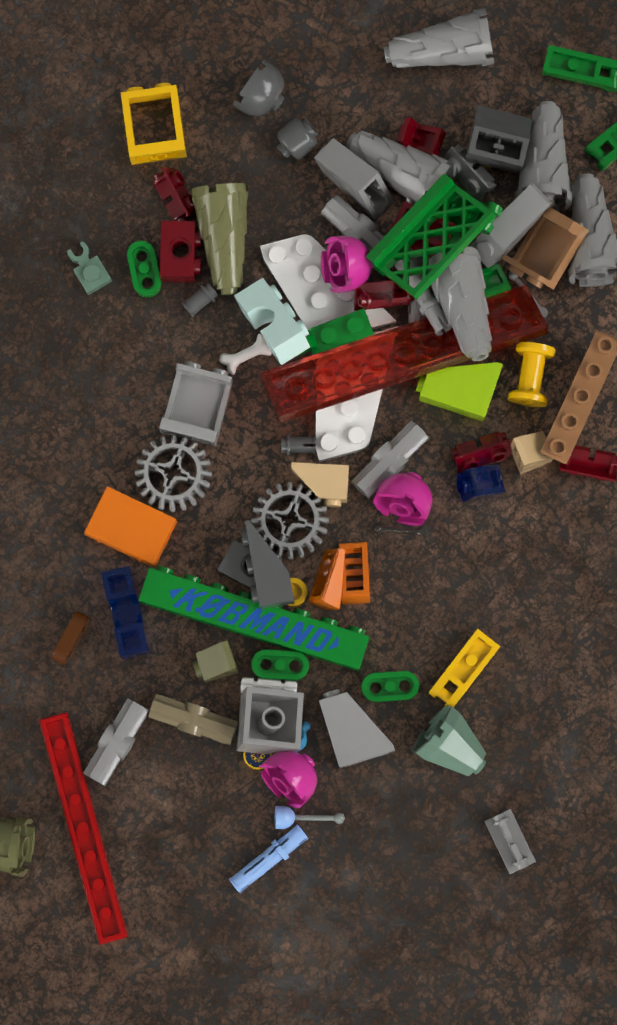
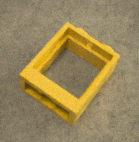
M159 83L154 88L131 87L127 89V92H121L129 158L132 165L187 157L176 85ZM171 98L177 140L135 145L130 104Z

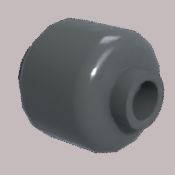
M293 118L277 132V138L280 142L277 148L286 158L292 156L295 159H302L316 147L318 143L316 136L319 134L306 118L302 120Z

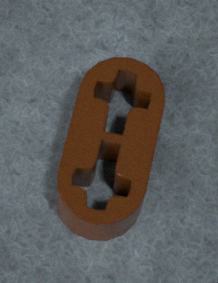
M79 611L75 612L53 651L52 660L63 666L68 662L89 624L90 617Z

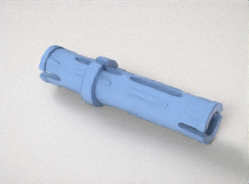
M298 824L295 825L293 829L278 841L274 839L268 849L234 876L230 877V882L239 893H242L244 889L282 859L287 860L289 858L288 854L309 838Z

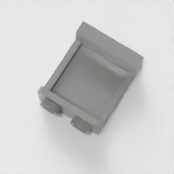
M185 361L184 365L177 363L176 375L164 418L162 417L159 427L160 432L170 436L176 435L178 438L187 437L190 441L216 447L233 385V379L228 376V372L217 368H212V371L203 370L201 365L190 361Z

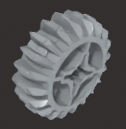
M172 435L171 443L167 444L165 437L162 436L160 437L161 446L157 447L156 443L152 441L150 442L153 449L151 453L146 449L142 450V454L147 460L137 459L136 463L144 467V469L135 470V476L144 478L138 480L136 485L137 487L146 486L140 493L143 498L152 494L148 501L151 506L160 500L158 508L161 511L165 509L166 503H169L170 512H175L176 504L180 503L182 511L187 510L185 501L189 500L191 505L195 506L197 505L193 497L195 494L200 498L205 497L200 487L210 488V483L203 480V478L212 477V472L203 469L209 467L211 463L210 460L200 461L205 457L206 452L200 450L195 453L198 443L193 442L187 447L188 438L183 437L181 443L177 444V436ZM176 452L168 463H154L162 455ZM184 455L189 456L196 464V476L190 475L189 472L182 469ZM177 465V471L182 476H174L173 480L169 481L170 477L165 471H173ZM151 471L164 478L162 493L152 486L150 479ZM192 484L186 492L179 495H171V492L173 493L177 485Z
M292 482L287 483V491H282L280 483L276 484L277 494L274 495L272 490L268 488L266 494L270 499L267 501L261 496L258 498V502L263 505V508L253 507V512L260 515V517L252 518L251 522L255 525H261L256 530L259 534L264 535L262 536L263 539L269 542L272 550L275 547L278 548L276 552L277 557L281 558L283 550L288 551V559L292 560L293 551L298 550L299 557L303 558L304 551L302 548L306 547L310 553H313L314 547L311 542L314 541L316 544H322V539L317 536V533L327 534V529L320 526V524L329 523L328 517H320L321 514L327 512V507L321 506L317 508L322 499L316 497L312 500L313 492L310 489L306 494H303L304 485L302 483H299L297 491H293ZM284 499H292L286 510H270L277 502ZM301 501L311 509L314 523L308 522L307 519L302 518L298 514ZM294 509V518L299 523H292L286 533V522H282V519L289 518ZM267 518L282 527L279 540L274 538L268 531L266 526ZM298 530L310 531L304 539L288 543L293 532Z

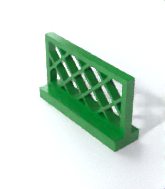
M443 174L366 257L377 272L387 276L417 300L490 223L495 214L454 184L450 177ZM458 196L463 199L462 207L449 209L451 203ZM481 212L484 214L477 222L468 223L469 213ZM462 215V225L449 227V217ZM443 218V228L430 230V226L436 219ZM462 232V238L457 243L448 244L449 234ZM443 235L442 246L429 248V238ZM423 239V249L410 251V247L417 240ZM442 253V259L438 264L429 265V255ZM423 256V266L410 269V258ZM404 260V270L393 272L389 270L397 261ZM423 274L422 281L415 288L409 285V276Z

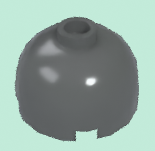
M263 59L261 62L264 69L260 70L257 68L239 95L243 98L241 103L236 100L233 103L235 108L249 116H263L271 109L277 111L285 99L281 95L285 86L284 78L281 72L266 59Z

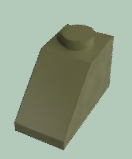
M227 640L195 653L197 660L193 661L197 678L203 677L205 683L238 673L232 650Z

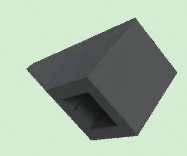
M246 520V528L240 530L243 546H249L251 557H246L245 559L248 575L254 574L256 585L250 586L253 603L259 602L260 609L295 604L289 571L252 523Z

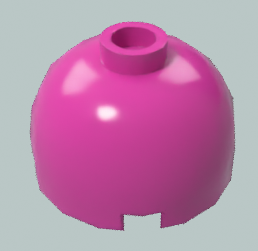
M331 236L325 241L324 244L329 245L327 246V251L321 252V272L324 282L331 284L333 288L330 290L334 293L355 291L357 287L368 280L373 268L366 257L369 253L368 248L361 240L350 236Z
M414 472L396 473L387 477L380 484L373 500L375 507L383 515L388 517L389 513L400 516L396 522L411 526L422 525L427 520L433 502L430 488L422 480L421 476Z
M279 751L271 755L260 765V768H264L261 776L266 785L278 798L281 797V794L288 798L289 801L286 804L290 807H302L314 794L317 785V774L314 769V761L307 754H300L296 751Z

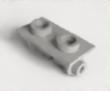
M460 144L456 147L452 146L444 159L456 164L455 178L464 186L468 194L481 201L486 192L490 193L497 186L494 183V177L483 166L476 170L472 168L477 163L464 159L466 146L462 147Z
M511 809L484 821L509 874L536 862Z

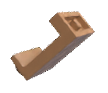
M549 207L531 227L514 257L510 258L504 254L501 259L508 262L510 265L507 269L522 277L524 273L528 274L529 276L526 280L541 289L543 284L554 290L589 230Z

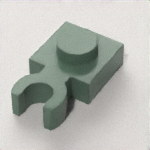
M82 241L80 243L83 249L82 255L75 256L71 249L67 250V253L72 262L80 265L74 268L73 271L86 293L90 295L112 282V279L98 256L89 258V248Z

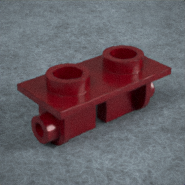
M162 167L163 172L153 176L155 180L153 184L163 201L172 196L173 200L165 205L172 220L189 221L187 217L197 218L192 195L188 194L184 186L185 179L182 174L175 168Z
M392 280L365 282L355 289L354 311L363 308L367 310L409 305L410 302L414 301V297Z
M496 431L495 433L479 437L482 446L478 448L474 439L455 445V448L451 449V454L456 462L458 474L465 471H474L480 466L492 462L498 463L512 456L510 440L507 439L506 433Z
M575 445L567 464L560 463V471L573 475H584L601 481L616 482L617 479L616 453L596 449L595 456L592 458L589 457L591 448Z

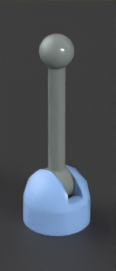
M275 806V829H287L293 825L294 821H334L337 824H341L345 820V816L341 812H337L334 815H295L289 807Z

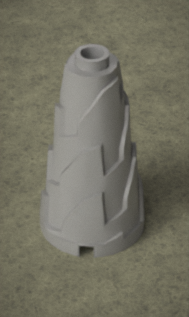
M486 8L475 9L471 13L455 17L420 31L394 37L388 41L389 46H384L386 63L392 62V66L396 68L428 65L488 66L495 64L493 57L486 58V55L493 54L487 17L480 19V16L487 15Z
M543 101L532 112L530 140L524 165L520 171L515 199L531 183H534L552 202L550 207L560 213V206L564 205L566 211L572 205V192L570 191L563 131V115H561V110L556 106V103Z
M362 130L358 134L354 132L346 145L351 152L377 170L382 180L389 183V187L406 197V201L413 205L443 174L453 179L456 174L457 166L449 160L435 154L429 155L409 145L406 147L384 136L380 138Z
M581 174L571 187V219L588 229L589 232L569 263V268L567 269L569 282L574 285L575 279H578L579 287L604 286L614 283L613 276L617 275L616 234H614L609 210H607L602 185H600L598 178H595L593 174Z
M466 247L463 253L459 254L431 284L437 302H440L448 324L453 328L461 351L467 358H472V361H481L489 356L488 353L492 350L490 342L492 341L487 317L489 310L484 292L486 286L478 250L473 247ZM442 253L432 256L429 259V265L438 264L442 259Z

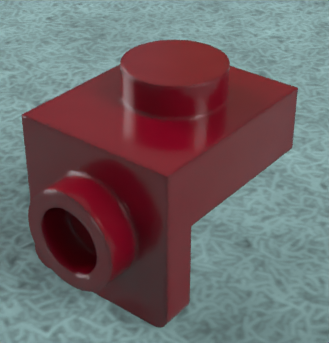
M406 117L399 129L397 142L406 147L408 145L429 155L435 154L438 156L446 132L442 128L418 124L412 117Z

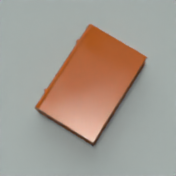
M107 486L84 535L96 540L97 543L107 545L138 560L139 563L142 562L155 568L178 521Z

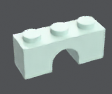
M261 278L234 295L241 311L254 329L272 322L260 332L268 348L281 365L310 348L305 337L309 335L307 328L301 320L296 322L293 319L296 316L287 302L281 303L280 300L283 298L274 284L269 287L266 281Z

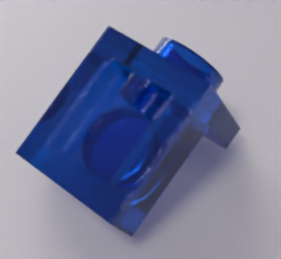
M499 464L469 468L457 475V490L461 494L463 502L479 497L500 495L505 492Z

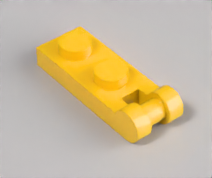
M477 629L428 694L434 698H440L446 703L444 706L449 705L454 708L501 646ZM448 681L458 687L453 694L444 688Z

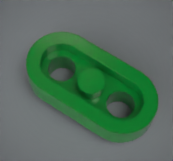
M136 241L130 245L127 251L132 283L138 295L150 298L158 294L162 286L156 253L150 243ZM140 253H145L147 258L144 261H139L137 256ZM145 280H151L153 282L150 288H144L142 286Z
M261 650L254 655L251 662L254 674L261 679L298 681L303 679L309 671L307 657L298 651ZM269 660L272 663L271 668L263 670L261 668L262 661ZM293 661L300 663V669L297 672H293L289 668L290 663Z
M409 671L372 673L364 678L361 690L363 696L368 701L374 703L406 701L414 698L418 693L419 681ZM407 681L410 684V689L405 692L401 691L399 688L400 682ZM373 683L381 685V691L377 694L372 693L370 690V686Z

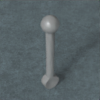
M509 271L507 274L508 279L517 284L537 310V316L541 319L546 318L548 315L547 309L539 305L518 278V275Z

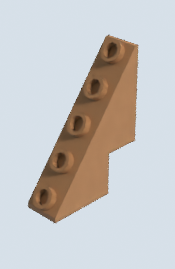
M596 330L540 453L567 464L617 356L616 338Z

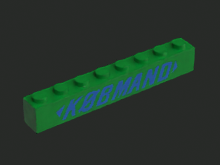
M157 565L156 570L148 569L138 600L141 604L291 651H298L304 655L348 669L360 671L370 636L364 635L366 630L349 625L348 629L337 626L338 621L326 617H321V621L309 618L311 613L294 608L293 612L283 610V606L260 609L259 602L253 603L252 594L239 591V594L235 595L227 592L228 587L212 582L211 587L200 584L201 579L188 574H185L184 578L174 576V570Z

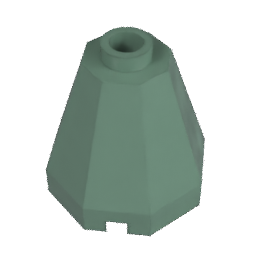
M446 705L432 717L428 723L431 726L426 732L424 729L422 730L411 750L426 761L466 776H470L472 773L478 774L486 764V760H484L485 750L461 713L449 705Z

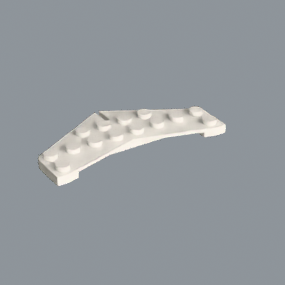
M299 235L260 246L264 263L271 274H273L307 330L355 312V291L334 293L330 290L333 288L331 284L324 282L321 272V252L326 250L312 236ZM384 308L365 310L372 330L396 323V320ZM398 326L375 332L372 338L321 356V354L317 355L315 447L319 462L356 453L368 447Z

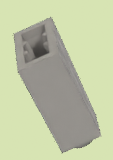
M334 138L322 147L314 157L322 173L374 221L394 202L379 172Z
M336 689L323 694L324 699L319 700V704L339 769L395 752L394 745L347 692L340 693V689Z

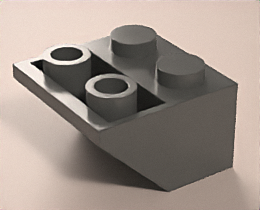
M477 105L464 159L519 174L523 168L529 145L532 119Z

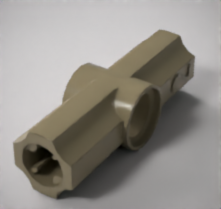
M159 694L155 695L148 716L151 719L175 726L177 730L197 737L204 736L231 745L239 723L238 721L212 713L209 709L189 702L182 703Z

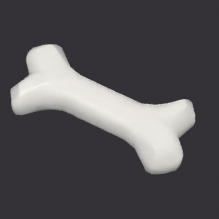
M258 334L257 340L252 346L236 354L222 353L219 361L227 366L229 374L235 375L239 364L257 355L271 356L272 352L268 348L262 334Z

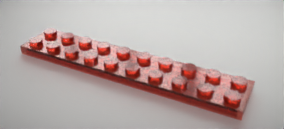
M527 285L486 298L489 310L487 317L492 341H490L492 350L489 353L548 334V325ZM424 318L260 372V375L278 419L282 423L471 360L472 358H467L461 351L453 328L446 333L442 329L443 335L437 336L429 320Z

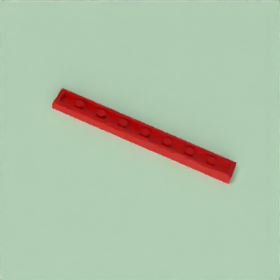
M68 712L40 719L41 730L99 945L128 937L127 929L85 774H83L84 771Z

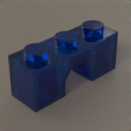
M130 566L101 572L106 598L113 617L114 633L120 658L125 660L150 654L151 651L132 569Z

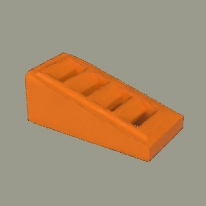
M367 542L339 544V548L344 549L345 554H362V558L345 559L344 555L342 604L370 603ZM362 565L363 569L346 570V566ZM363 577V581H347L346 579ZM352 589H364V590L347 591V590H352Z
M335 548L324 551L308 603L326 611L340 609L344 549Z

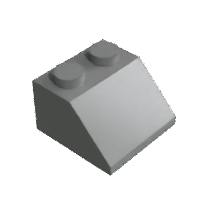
M247 686L240 695L237 751L257 754L299 751L301 747L304 693Z

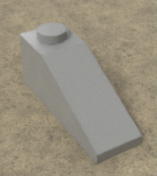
M531 183L492 223L494 228L490 235L480 234L470 247L478 250L481 261L487 268L502 260L501 258L504 254L507 255L550 207L552 202L534 183Z

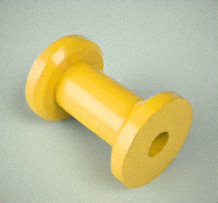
M534 342L516 343V352L523 356L518 390L508 393L507 400L523 406L546 407L548 399L540 393L545 360L553 358L556 349Z

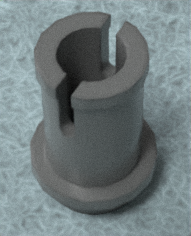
M208 282L205 285L200 284L201 288L185 302L181 303L192 317L208 303L216 301L214 298L218 294Z
M287 433L286 436H281V453H286V456H290V453L315 454V446H304V444H316L315 436H290V433Z

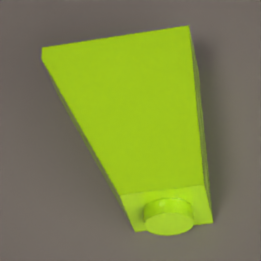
M495 362L429 369L427 376H420L416 391L420 392L419 401L484 422L503 364Z

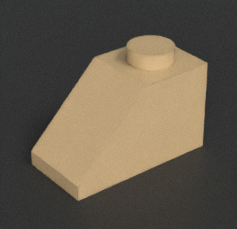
M543 431L519 436L512 440L511 453L520 474L553 461V458L540 453L546 440Z
M292 462V473L307 490L310 489L313 492L315 498L322 499L321 502H324V506L338 508L341 507V503H347L349 465Z

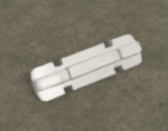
M246 677L241 680V693L247 686L297 692L296 681L285 680V683H281V680L258 678V681H254V678Z

